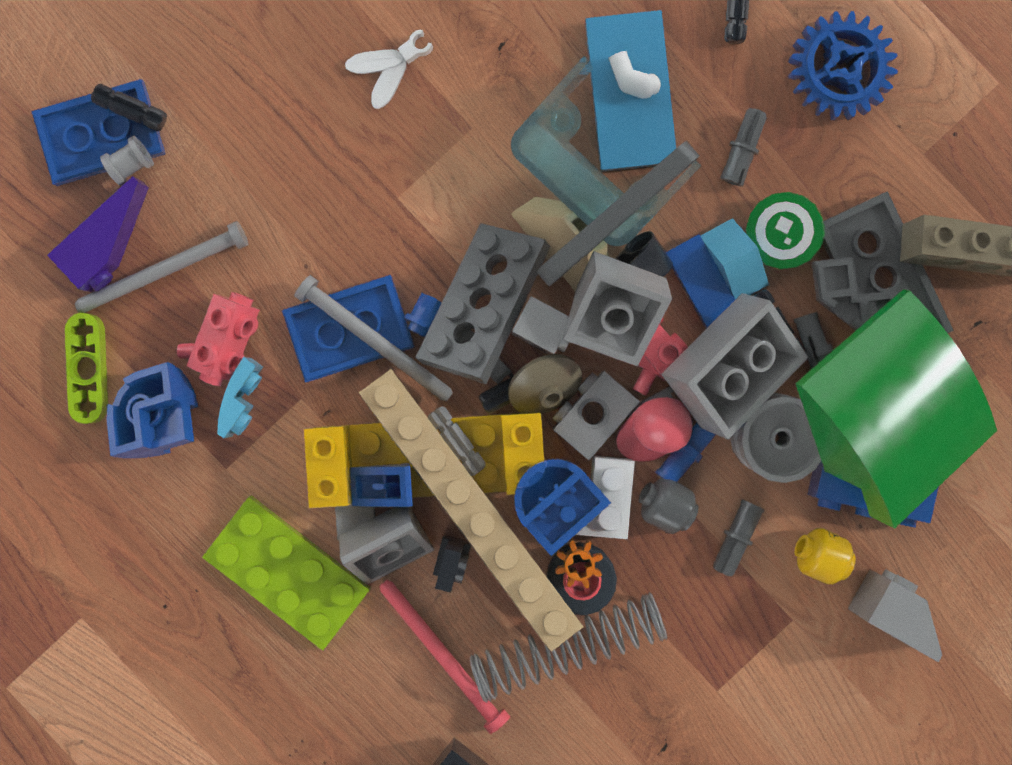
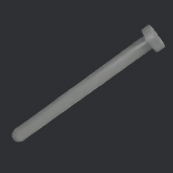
M238 221L228 224V231L103 287L99 291L79 298L75 302V308L80 313H86L231 246L236 245L238 249L246 247L249 243L245 232Z
M309 275L301 283L294 294L301 302H304L306 299L311 301L440 400L447 401L453 392L449 386L316 287L319 282L317 279Z

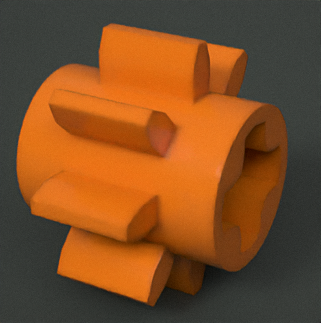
M570 539L569 545L571 549L566 553L560 550L556 552V555L564 560V565H560L555 569L556 574L567 573V587L569 588L575 581H582L583 586L587 589L589 588L588 579L592 574L597 577L602 576L601 571L595 567V562L602 560L603 556L601 553L591 555L589 552L592 544L590 540H587L584 546L580 547L576 546L573 539ZM580 554L583 560L590 559L589 562L584 564L585 571L579 573L575 567H568L573 564V556Z

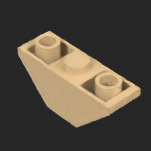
M534 197L511 214L526 234L545 239L550 245L546 256L548 260L595 220L582 204ZM607 238L563 275L575 292L593 251L608 256Z

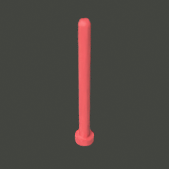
M389 580L379 586L380 592L487 722L484 728L488 733L492 734L502 727L510 718L506 710L501 709L498 711L490 701L487 703L483 701L477 684L394 583Z

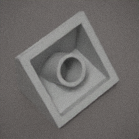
M393 507L339 535L342 564L367 585L434 551L429 538L411 507Z

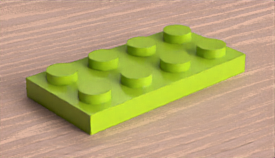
M252 495L246 499L202 556L208 563L322 651L371 589L370 586Z

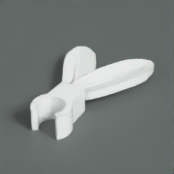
M423 30L413 32L409 40L397 48L398 50L362 52L355 54L346 61V69L356 74L382 71L372 91L371 102L375 109H380L390 102L401 82L407 63H411L420 56H426L433 50L432 43H428L423 49L415 47L416 40L424 37Z

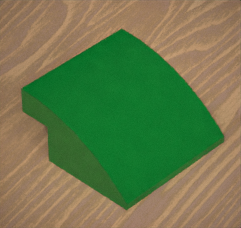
M906 289L899 292L795 383L825 472L861 488L870 517L894 529L997 432L989 403L969 363L939 321L911 291Z

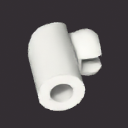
M622 51L609 57L616 81L623 93L644 99L650 98L659 92L661 83L658 76L652 73L647 74L633 70L627 51Z

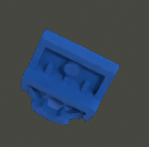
M549 459L535 464L523 474L515 490V509L520 522L551 556L611 504L608 498L580 467L562 459Z

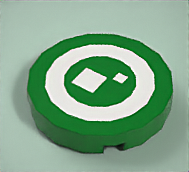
M782 192L772 194L756 205L749 215L746 234L758 247L762 262L765 265L778 269L799 267L816 255L823 243L825 225L821 212L815 203L804 195Z

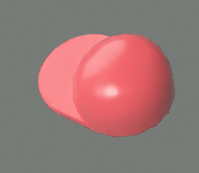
M662 397L646 401L632 413L618 430L616 436L618 450L629 459L646 462L659 459L667 453L682 449L687 445L692 435L690 412L677 399Z

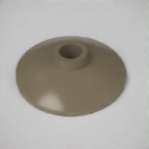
M554 354L539 357L524 365L513 376L508 387V398L512 406L522 413L540 412L544 414L563 406L577 393V389L582 382L581 369L574 359L565 355Z

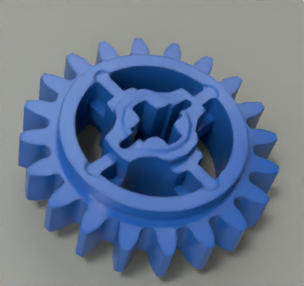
M835 11L830 16L829 24L824 17L820 16L814 22L815 29L807 26L802 31L804 39H797L793 44V48L799 53L792 54L788 59V63L798 66V68L791 71L788 79H799L801 81L793 90V93L806 92L807 97L802 105L805 107L812 102H816L815 115L817 116L826 108H829L830 119L833 121L839 117L842 110L847 120L855 117L856 108L860 114L866 115L871 111L870 103L878 106L884 101L881 93H888L893 88V85L886 79L892 78L898 73L897 69L887 65L898 57L897 53L885 52V48L893 41L892 38L879 40L878 35L881 33L883 26L879 25L873 30H869V16H866L857 24L854 11H851L844 21L841 20L838 11ZM838 38L850 40L859 45V47L845 44L843 40L839 41ZM822 44L825 50L823 54V67L815 72L814 56L818 46ZM854 61L848 69L842 68L831 71L837 63L848 64ZM869 61L870 77L866 87L863 88L860 82L862 79V66ZM833 85L842 92L846 91L848 95L835 93L825 86Z

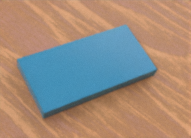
M662 10L585 18L601 172L655 167L676 149ZM627 51L633 70L647 74L652 73L658 76L661 83L659 92L650 98L644 99L623 93L616 81L609 57L616 53Z

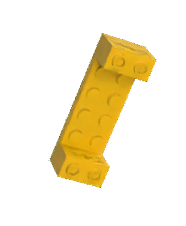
M540 412L451 419L453 424L457 423L472 443L474 446L472 450L475 454L478 452L485 461L486 466L484 469L471 476L483 493L507 491V495L515 494L517 484L523 474L535 464L544 461ZM381 423L304 429L309 508L349 506L352 504L350 467L410 463ZM410 464L412 498L434 496Z

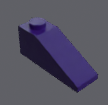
M132 176L47 255L79 290L88 292L93 290L99 291L113 279L112 273L120 265L149 189L141 180Z

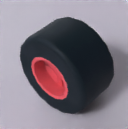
M576 542V543H575L576 546H580V547H583V546H584V543H581V542ZM592 544L589 551L591 555L601 553L603 556L602 560L595 562V567L601 571L602 576L597 577L592 574L588 579L589 588L586 589L582 581H575L570 588L567 587V573L556 574L555 571L558 566L564 565V560L560 559L556 553L552 557L547 569L548 580L575 615L586 616L599 612L610 602L616 591L617 576L613 563L602 549ZM570 545L564 546L560 551L566 553L571 549ZM580 554L573 556V564L568 567H575L578 573L585 571L584 564L589 562L590 559L583 560Z

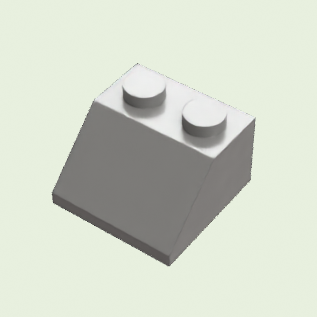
M593 251L577 285L563 336L564 340L638 366L672 300L667 278Z
M870 569L848 609L868 623L939 662L942 657L941 648L928 601L915 594L918 586L887 569L884 570L882 575Z

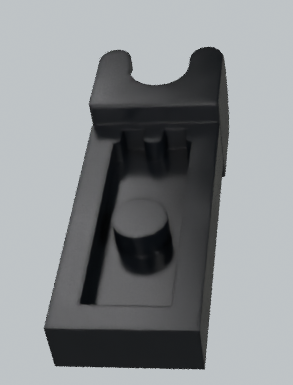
M443 535L433 575L438 576L435 589L451 593L454 582L462 584L471 545L467 540Z

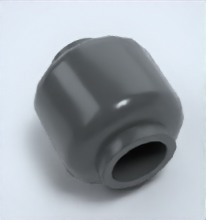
M660 478L654 484L651 482L647 483L639 495V503L642 504L641 516L643 520L667 534H675L680 530L686 531L693 524L698 514V505L696 504V497L693 491L670 479Z

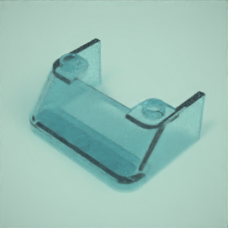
M583 56L514 133L511 140V150L515 158L586 225H589L624 193L569 143L580 129L582 119L579 109L568 99V96L593 70L591 62ZM695 160L667 191L663 188L604 241L612 246H622L633 240L700 169L701 165ZM636 181L635 183H633V184L628 188V190H629L632 186H634L638 181Z

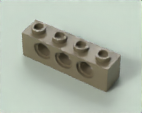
M922 215L902 225L900 262L1012 277V226Z

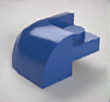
M165 362L134 372L123 378L125 384L117 392L113 405L107 404L106 419L110 456L118 458L155 457L171 453L170 448L194 442L190 410L197 408L198 403L189 379L180 368L172 363Z

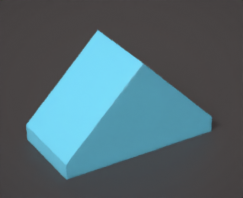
M733 218L701 235L704 244L735 299L742 293L751 295L769 285L758 247Z

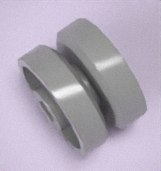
M773 393L730 438L732 450L739 461L769 481L788 483L803 479L814 471L821 461L801 399L786 394ZM776 434L780 437L777 442H775Z

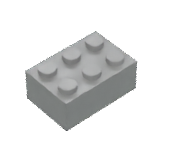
M742 293L661 375L702 429L729 440L805 362L808 356L770 300Z

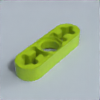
M77 313L71 316L65 325L68 411L75 421L89 424L101 421L107 414L108 388L105 326L102 320L93 314ZM84 320L86 325L93 326V333H89L86 336V346H95V352H77V346L85 347L84 336L77 334V328L83 327ZM89 357L96 364V372L93 377L86 380L78 374L77 366L80 360ZM96 384L97 390H88L89 401L96 402V410L90 411L88 417L87 411H81L80 404L87 401V390H79L78 385L91 386Z

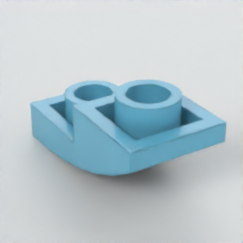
M242 358L224 393L217 434L222 438L232 437L234 433L238 436L241 435L252 420V417L248 414L254 406L243 399L242 396L244 393L249 396L256 389L262 379L258 374L263 368L261 364L252 358Z

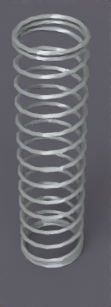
M645 593L641 597L646 626L634 603L629 599L627 601V610L633 635L621 610L614 604L613 615L619 641L606 614L602 610L599 611V620L606 649L591 618L586 615L584 620L592 655L580 630L573 635L578 661L568 640L564 642L576 667L580 670L583 667L577 635L591 663L594 665L597 663L590 627L603 654L607 659H611L604 621L620 653L625 654V645L618 615L634 647L639 650L640 645L631 607L650 644H654L646 605L660 641L667 640V633L652 593ZM530 634L528 635L536 673L535 679L518 641L514 639L513 642L522 679L521 684L503 645L500 644L499 648L508 684L507 690L499 676L489 650L486 649L485 654L492 678L494 696L491 693L479 656L475 653L474 656L470 655L472 672L483 701L487 703L488 701L491 702L492 699L496 700L497 685L495 676L502 690L510 695L512 688L509 670L518 687L524 690L526 680L523 664L531 680L539 685L540 674L536 655L547 677L553 680L554 668L550 650L545 646L550 668L549 673L533 637ZM562 643L560 648L564 667L555 650L552 651V654L562 673L567 675L569 671Z

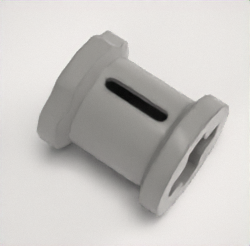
M135 136L130 137L128 144L111 155L105 153L100 156L105 170L120 186L127 182V177L141 168L154 166L149 152Z

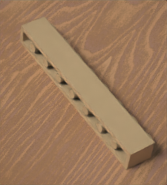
M390 369L360 391L359 394L545 646L552 652L582 629L583 625L394 372Z

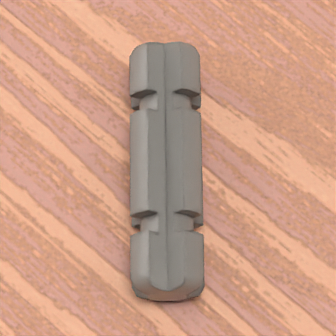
M443 406L437 408L428 415V419L436 430L439 429L441 437L456 457L463 462L462 465L471 476L476 475L486 466L485 461L478 452L475 454L472 450L474 446L457 423L453 424L451 421L453 417Z

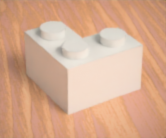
M593 455L591 480L608 498L611 504L576 535L628 539L635 461L627 458Z

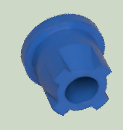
M421 293L411 314L406 313L404 319L410 322L407 329L425 338L442 302L432 296Z

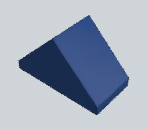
M410 463L350 467L352 506H413Z

